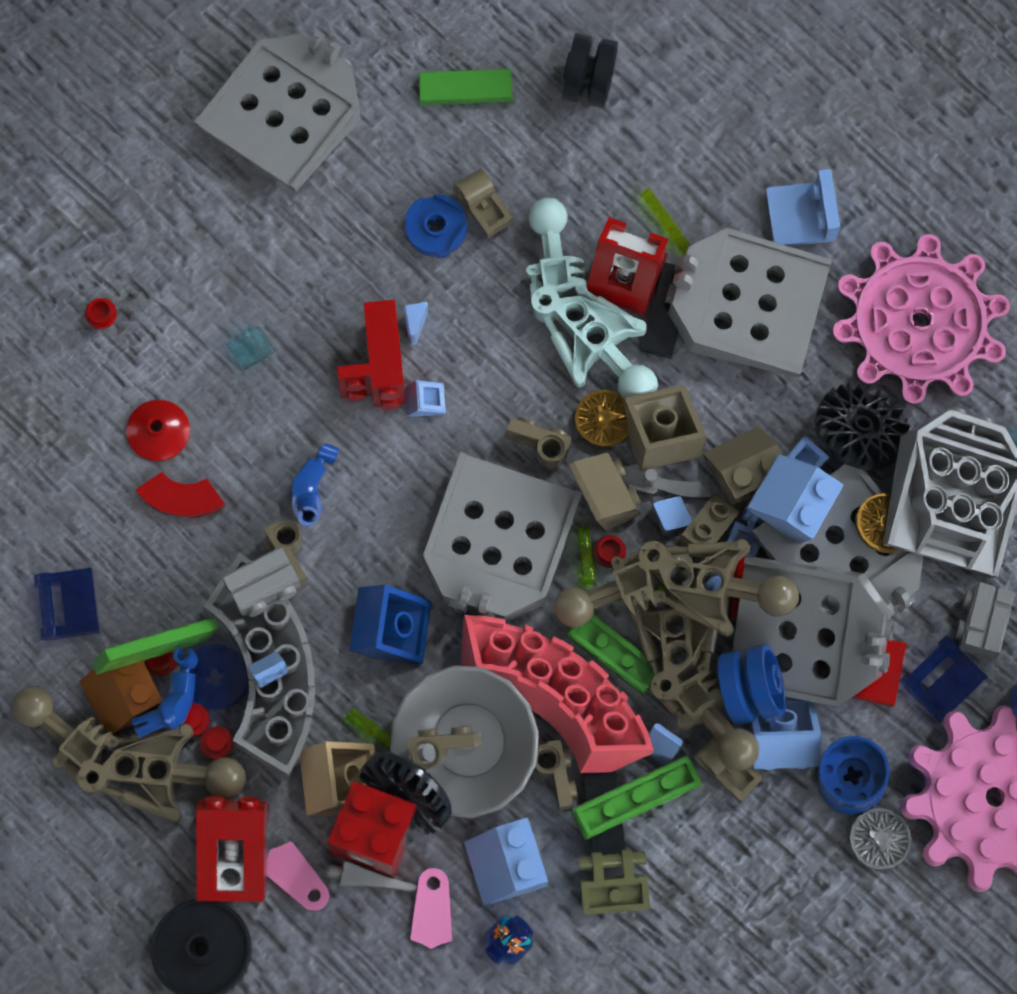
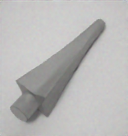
M344 861L343 867L330 864L327 875L328 878L340 880L339 886L388 888L417 892L418 888L416 884L393 879Z

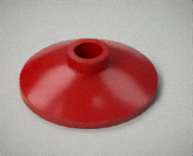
M151 400L137 407L130 415L126 426V436L130 447L140 457L149 461H166L177 456L187 445L190 437V424L185 412L178 405L167 400ZM154 423H161L163 427L160 431L151 430Z

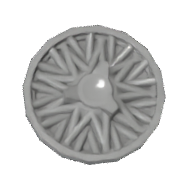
M877 808L870 809L858 816L851 826L849 841L851 851L860 863L867 868L881 871L892 869L904 861L910 852L912 838L910 828L900 815L892 810Z

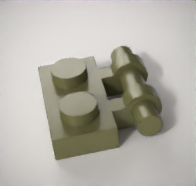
M631 849L621 850L619 854L602 855V852H592L591 856L578 857L579 870H593V878L580 879L583 915L650 909L647 874L634 875V865L646 864L645 851L632 852ZM622 867L623 876L604 877L603 868Z

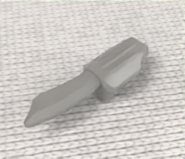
M638 463L624 466L628 475L624 476L623 479L628 488L634 486L636 491L653 495L659 489L673 495L688 498L711 497V493L704 488L700 481L661 478L662 473L659 468L641 471Z

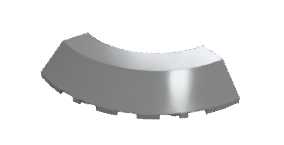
M239 552L225 575L251 562V560ZM222 578L203 607L207 616L212 619L214 618L233 638L244 657L249 680L247 706L241 725L232 741L237 749L261 764L289 776L300 757L308 737L315 700V673L305 630L289 600L280 602L277 598L266 604L268 608L261 614L250 617L247 614L242 617ZM273 652H278L287 666V674L262 688L258 687L249 670V666Z

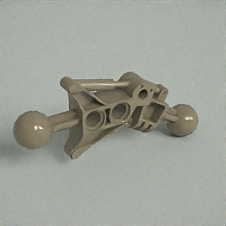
M745 539L733 542L688 544V547L666 548L658 541H649L640 550L630 553L627 558L614 557L612 559L614 581L589 591L580 587L565 588L555 599L554 612L558 621L564 626L576 628L590 621L594 609L622 598L634 615H637L638 605L644 611H647L648 601L651 600L655 607L666 603L675 607L676 612L710 627L724 636H730L734 628L727 616L729 597L758 602L760 608L766 614L778 617L787 615L794 610L799 600V591L796 584L790 578L783 575H773L766 578L762 583L734 578L733 575L738 562L751 550L750 544ZM660 554L659 559L653 562V558ZM689 554V557L711 556L698 564L673 559V555ZM687 570L689 572L688 581L683 585H676L674 582L676 574L679 571ZM655 575L662 576L666 588L680 599L679 601L669 597L662 590L657 591ZM713 576H719L721 578L720 587L715 591H707V581Z
M669 545V546H667L666 548L679 547V546H670V545ZM660 554L654 557L653 562L659 559ZM689 554L673 555V559L693 563ZM687 570L679 571L674 578L675 584L683 585L689 579V572ZM655 575V577H656L661 583L664 584V581H663V579H662V576H661V575ZM665 586L666 594L679 601L680 599ZM668 604L667 610L654 612L644 611L637 606V615H634L629 609L628 613L635 624L647 663L651 664L655 675L651 682L652 693L663 703L672 716L678 718L677 724L683 730H689L697 723L700 726L704 723L719 741L718 756L722 764L728 769L739 771L752 767L759 756V743L756 737L747 730L734 729L719 711L724 706L719 679H716L715 671H712L709 667L711 655L715 651L718 631L676 612L675 607ZM679 622H684L683 629L678 633H673L674 626ZM652 635L662 644L664 668L662 672L658 664L660 658ZM682 653H687L686 660L682 664L676 665V658Z
M29 686L23 688L16 693L12 701L11 710L13 717L19 724L30 728L40 726L62 744L58 748L60 751L53 759V765L58 769H65L67 775L84 791L92 795H102L105 793L122 799V803L178 823L182 820V813L175 803V783L206 786L211 795L221 796L225 799L235 797L244 788L246 782L245 770L235 759L229 757L218 758L212 761L209 766L178 763L182 746L194 734L193 728L188 724L180 725L175 730L160 729L144 735L142 738L137 733H131L130 737L116 738L113 736V732L102 735L104 730L103 724L93 728L96 720L95 717L85 720L76 729L71 727L53 711L52 698L41 687ZM121 745H127L125 747L117 749ZM108 747L116 749L103 765L99 764ZM125 759H132L134 769L131 774L127 776L120 775V763ZM72 760L76 764L72 765L69 762ZM157 763H165L167 766L166 775L161 779H153L151 775L153 766ZM98 774V781L92 784L91 778L93 775ZM114 782L141 785L152 799L128 790L123 792L111 787V784Z

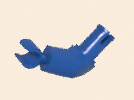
M324 444L317 451L316 459L309 458L292 481V511L304 526L314 525L313 520L317 522L322 512L318 485L326 472V468L322 465L323 461L333 465L338 455L339 448L333 445Z
M180 648L175 649L173 658L180 665V672L172 673L168 695L161 701L159 709L132 718L133 726L144 725L135 729L140 738L165 727L175 730L186 720L193 705L196 675L191 674L190 670L198 663V657L191 648H189V654L186 659H184V653Z

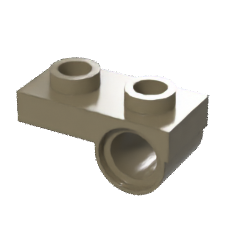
M480 168L453 185L454 193L487 239L514 222L513 216L495 193L494 185L483 169Z
M511 418L507 428L506 439L536 448L537 462L546 470L558 469L568 456L572 438L568 437L567 433L557 428L543 429L537 427L534 421L526 418H519L518 420ZM551 446L557 448L560 453L556 457H547L542 451L546 447Z
M713 494L681 534L677 545L688 547V544L719 542L737 519L740 511ZM695 556V557L702 562L703 560L707 559L709 556Z
M284 520L264 528L267 539L262 542L267 552L269 553L281 546L300 581L301 587L296 590L298 591L308 585L307 577L294 556L302 547L299 527L292 521ZM284 533H292L296 536L295 540L287 545L281 544L278 541L279 537Z
M470 726L450 728L451 734L438 735V729L418 730V736L408 738L412 761L422 769L440 766L447 758L448 749L481 746V732L471 733ZM426 744H431L436 750V757L433 762L427 761L423 756V748Z
M712 735L693 755L692 759L741 803L764 777L753 767L736 771L728 769L723 765L718 756L719 741Z
M561 740L547 742V744L538 747L537 760L541 755L549 754L555 758L556 765L551 769H544L537 762L533 772L539 778L553 779L559 812L572 810V800H578L575 781H568L566 768L571 767L568 748L562 749Z

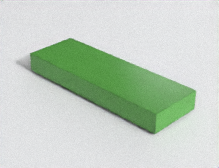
M511 69L419 72L420 105L512 102Z
M594 614L585 625L571 628L566 634V637L642 696L651 687V682L655 675L651 664L647 663L645 654Z

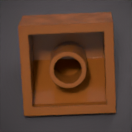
M143 661L97 675L93 669L79 681L100 724L104 725V732H113V736L134 727L132 718L159 709V705L163 700Z

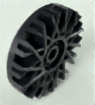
M850 382L846 386L843 384L839 385L837 390L834 387L831 388L830 392H827L821 400L814 415V428L824 448L837 460L858 469H882L897 461L900 438L910 428V424H907L908 418L900 419L903 408H898L897 402L892 406L888 405L886 402L889 394L881 396V390H877L875 395L867 393L870 388L869 384L866 385L865 389L859 383L852 390Z
M382 751L372 754L360 769L361 773L358 778L366 786L417 805L410 823L411 830L414 828L419 832L424 830L427 835L430 832L433 834L435 832L438 833L450 818L452 806L446 792L426 769H422L412 761L398 754Z
M193 899L175 906L163 916L153 933L150 953L155 973L171 992L175 994H227L229 991H233L235 986L243 981L244 975L248 973V967L252 961L253 948L249 930L235 910L219 901H197V899ZM200 944H205L208 947L207 953L203 956L196 954V948Z

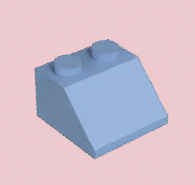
M779 454L776 456L746 509L796 543L801 544L814 538L844 485L816 466Z
M786 698L785 712L782 716L766 719L758 713L755 721L748 723L749 732L756 737L759 743V756L753 765L754 769H806L808 767L820 766L821 730L814 702Z
M528 817L495 827L464 842L483 906L547 887L548 879Z

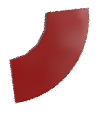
M161 472L135 490L146 504L166 515L197 518L210 515L226 507L224 501L207 478L193 484H181L170 480Z

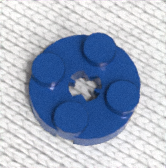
M437 194L426 199L424 197L420 198L407 211L405 217L406 238L419 253L440 259L446 258L450 253L456 251L465 240L467 221L464 210L456 200L446 195ZM438 219L444 222L441 224V227H444L441 231L433 232L431 227L427 226L430 221L435 223Z

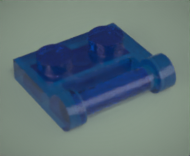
M92 568L34 575L35 587H38L43 626L40 629L41 640L49 641L101 633ZM61 585L65 626H56L51 586Z
M944 636L938 642L939 646L911 674L906 673L900 679L902 686L939 723L944 720L946 714L954 711L987 678L948 636ZM949 656L955 663L925 691L919 683Z

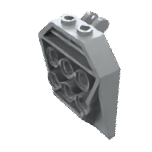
M318 31L313 34L311 39L301 33L259 40L195 120V126L294 192H297L360 120V108L353 68L350 61L339 54L341 45L332 42L326 48L323 44L325 35ZM276 76L279 78L276 82L273 83L265 81L268 77ZM296 92L304 94V96L299 99H293L290 97L293 93ZM248 104L257 105V107L251 111L243 109ZM319 109L329 111V113L323 116L315 114ZM279 120L282 122V124L278 127H271L268 125L271 121ZM297 137L307 138V141L302 144L293 142Z
M725 228L689 246L685 255L678 256L673 272L675 274L672 281L673 284H670L665 302L670 303L668 315L679 331L678 333L689 352L800 377L832 260ZM730 264H740L744 272L734 271ZM766 275H776L780 283L770 282ZM729 291L733 293L736 300L729 301L725 299L722 292ZM765 302L769 304L772 311H763L758 303ZM714 321H724L728 329L722 330L717 328ZM750 332H760L764 336V340H755Z
M950 407L947 408V411L931 416L902 435L883 545L983 574L989 578H997L1017 509V447L1006 428L994 424L991 418L983 416L973 417L967 415L964 409Z
M460 452L423 553V563L442 602L448 604L447 608L453 612L466 614V611L479 616L506 619L505 623L546 604L582 497V492L574 491ZM474 507L480 509L483 514L477 519H470L466 516L465 512L469 508ZM504 517L510 519L513 525L508 529H501L496 525V521ZM530 528H538L544 535L540 539L535 540L529 538L526 532ZM457 543H465L470 547V550L466 554L460 555L455 553L452 548ZM488 553H495L501 560L495 565H489L484 562L483 557ZM519 563H525L530 566L531 571L527 575H519L513 568Z
M845 464L830 475L844 486L812 540L798 544L767 522L752 530V535L770 560L851 571L849 564L853 562L860 563L865 569V576L892 611L891 617L895 614L896 610L903 613L916 602L913 597H915L920 588L923 556L901 549L890 553L888 556L879 555L876 550L869 548L860 539L856 530V524L851 520V515L857 514L859 506L867 498L882 493L864 469L854 468ZM829 532L838 534L841 538V543H830L827 541L825 534ZM800 552H812L816 557V561L812 563L802 560ZM828 596V608L838 612L840 608L839 600L834 596Z
M745 557L743 579L762 583L766 578L773 575H783L790 578L796 584L801 595V603L796 605L794 610L787 615L778 617L766 614L760 608L758 602L744 599L739 601L733 651L739 650L746 656L747 650L750 647L768 644L775 653L780 666L785 697L839 707L879 679L882 673H887L890 654L886 653L887 640L891 641L893 638L895 622L890 621L892 611L864 573ZM828 596H834L839 600L840 608L838 612L828 608ZM786 621H790L796 626L797 633L795 637H791L785 632L784 625ZM824 628L831 629L834 632V644H829L823 639L822 631ZM781 653L788 654L791 657V669L781 665ZM819 660L829 664L831 670L829 676L822 675L819 672Z

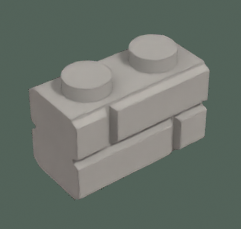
M281 546L222 576L224 584L242 617L247 614L250 617L261 614L268 608L266 604L277 598L280 602L288 600L297 593L296 589L301 587L298 576Z
M977 582L972 591L967 589L962 608L967 609L965 621L959 620L954 637L960 640L958 645L960 651L996 660L1001 653L1015 596L1013 591L996 588L981 582Z

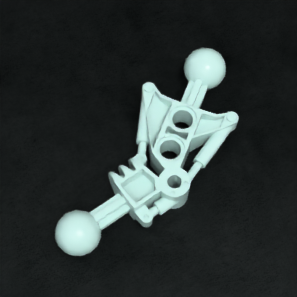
M545 197L537 200L529 211L528 221L530 227L537 234L541 235L544 259L540 260V263L529 265L526 268L527 277L531 279L529 286L532 309L535 318L540 322L546 323L551 333L550 338L571 375L574 386L580 388L585 385L587 371L601 358L619 377L617 383L618 391L623 399L657 391L658 381L654 372L644 365H632L616 347L618 343L628 337L645 335V321L634 318L605 298L597 297L587 291L588 283L582 279L586 275V271L581 268L584 266V260L574 256H563L560 232L567 223L568 214L566 208L555 198ZM539 278L543 279V287L542 283L539 282ZM574 293L577 294V296L566 297ZM573 311L581 312L584 315L579 321H571L567 316ZM557 320L574 339V354L562 332H558L553 321ZM593 334H601L605 338L599 344H592L588 341V338Z

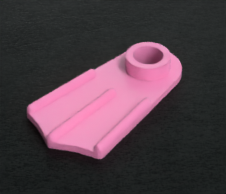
M290 841L282 846L270 849L267 857V876L307 910L318 911L324 908L329 901V890L293 842ZM314 890L319 891L321 894L320 899L316 902H311L308 898L310 892Z
M437 868L427 869L419 877L410 936L412 941L421 943L430 949L452 941L449 881L447 875ZM432 877L440 881V886L436 890H431L427 886V881Z

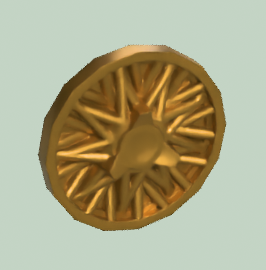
M610 390L593 391L584 396L577 405L574 416L576 430L581 438L590 445L600 448L614 447L623 442L629 435L624 399L619 393Z
M887 493L873 495L859 506L855 517L856 530L860 539L869 548L882 553H893L900 549L883 545L891 494Z

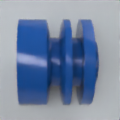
M859 736L842 737L830 744L822 755L817 776L818 790L824 802L836 812L847 815L863 814L873 809L882 799L890 775L888 759L881 747L867 738ZM851 772L853 777H860L858 778L857 785H853L851 781L845 782L848 773Z

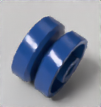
M768 644L750 647L747 650L746 656L739 650L722 653L719 656L718 677L727 712L735 724L740 725L754 722L758 713L766 719L784 714L786 698L783 677L775 653Z

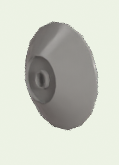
M454 665L427 674L404 695L392 720L390 752L412 761L408 738L418 736V730L438 729V735L451 734L450 728L470 726L471 733L481 732V746L448 749V755L443 764L426 769L449 797L452 806L451 816L475 818L502 809L524 790L537 763L539 731L530 704L511 681L483 667ZM426 744L423 748V756L427 761L433 762L436 757V750L431 744Z

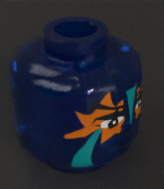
M504 915L485 932L484 940L488 947L484 951L496 964L502 961L507 965H514L532 949V936L534 932L520 916L515 915L511 917Z

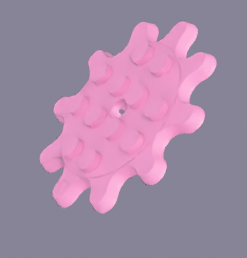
M925 234L918 240L916 253L910 257L897 255L890 244L886 242L875 243L870 250L871 259L876 267L875 273L865 279L848 274L841 277L838 282L839 292L855 303L856 312L853 317L838 321L833 327V335L841 343L856 342L865 348L866 358L857 369L858 378L866 384H872L885 374L895 375L902 382V397L907 403L912 405L919 404L924 400L926 388L933 381L946 383L957 396L964 397L969 395L974 388L973 380L968 372L970 362L981 359L990 363H998L1003 360L1006 354L1003 343L989 335L987 326L992 319L1003 317L1009 312L1010 302L1003 295H985L978 290L976 285L977 279L985 270V261L979 255L970 254L959 263H947L941 257V242L939 238L932 234ZM917 313L926 315L929 319V325L924 327L915 326L912 318L913 315Z
M1007 705L999 706L993 711L990 725L983 730L972 727L967 717L960 711H951L946 714L943 725L948 735V741L943 749L932 750L924 745H916L910 749L908 761L924 775L925 787L918 794L904 797L900 803V810L904 817L912 820L924 819L933 828V837L923 849L925 862L930 866L936 867L941 866L951 857L962 858L968 865V884L977 892H984L991 887L993 875L998 868L1008 867L1017 875V718L1012 712V708ZM990 788L998 789L1001 795L1002 803L997 807L991 806L986 800V793Z

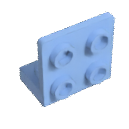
M831 169L819 170L816 181L812 183L768 187L766 189L773 242L786 246L836 241L841 227Z

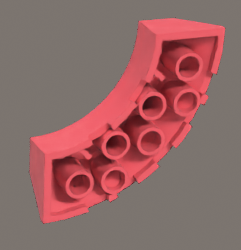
M464 616L461 666L483 667L511 681L530 704L531 710L545 719L562 736L575 757L580 773L613 772L653 753L654 748L648 731L640 715H635L627 703L628 696L624 691L619 692L608 680L609 675L593 660L588 663L581 656L573 652V646L555 636L551 640L533 631L534 627L525 625L524 628L506 624V619L489 616Z

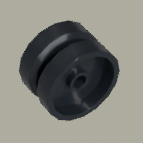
M575 33L564 69L562 100L577 103L583 96L585 85H589L588 104L605 108L619 41L603 38L598 44L596 55L592 56V36Z

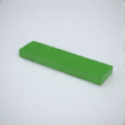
M209 618L105 649L93 661L92 666L97 675L174 652L176 648L184 649L204 643L219 627L214 618Z
M686 755L573 808L571 813L586 841L703 785L689 755Z

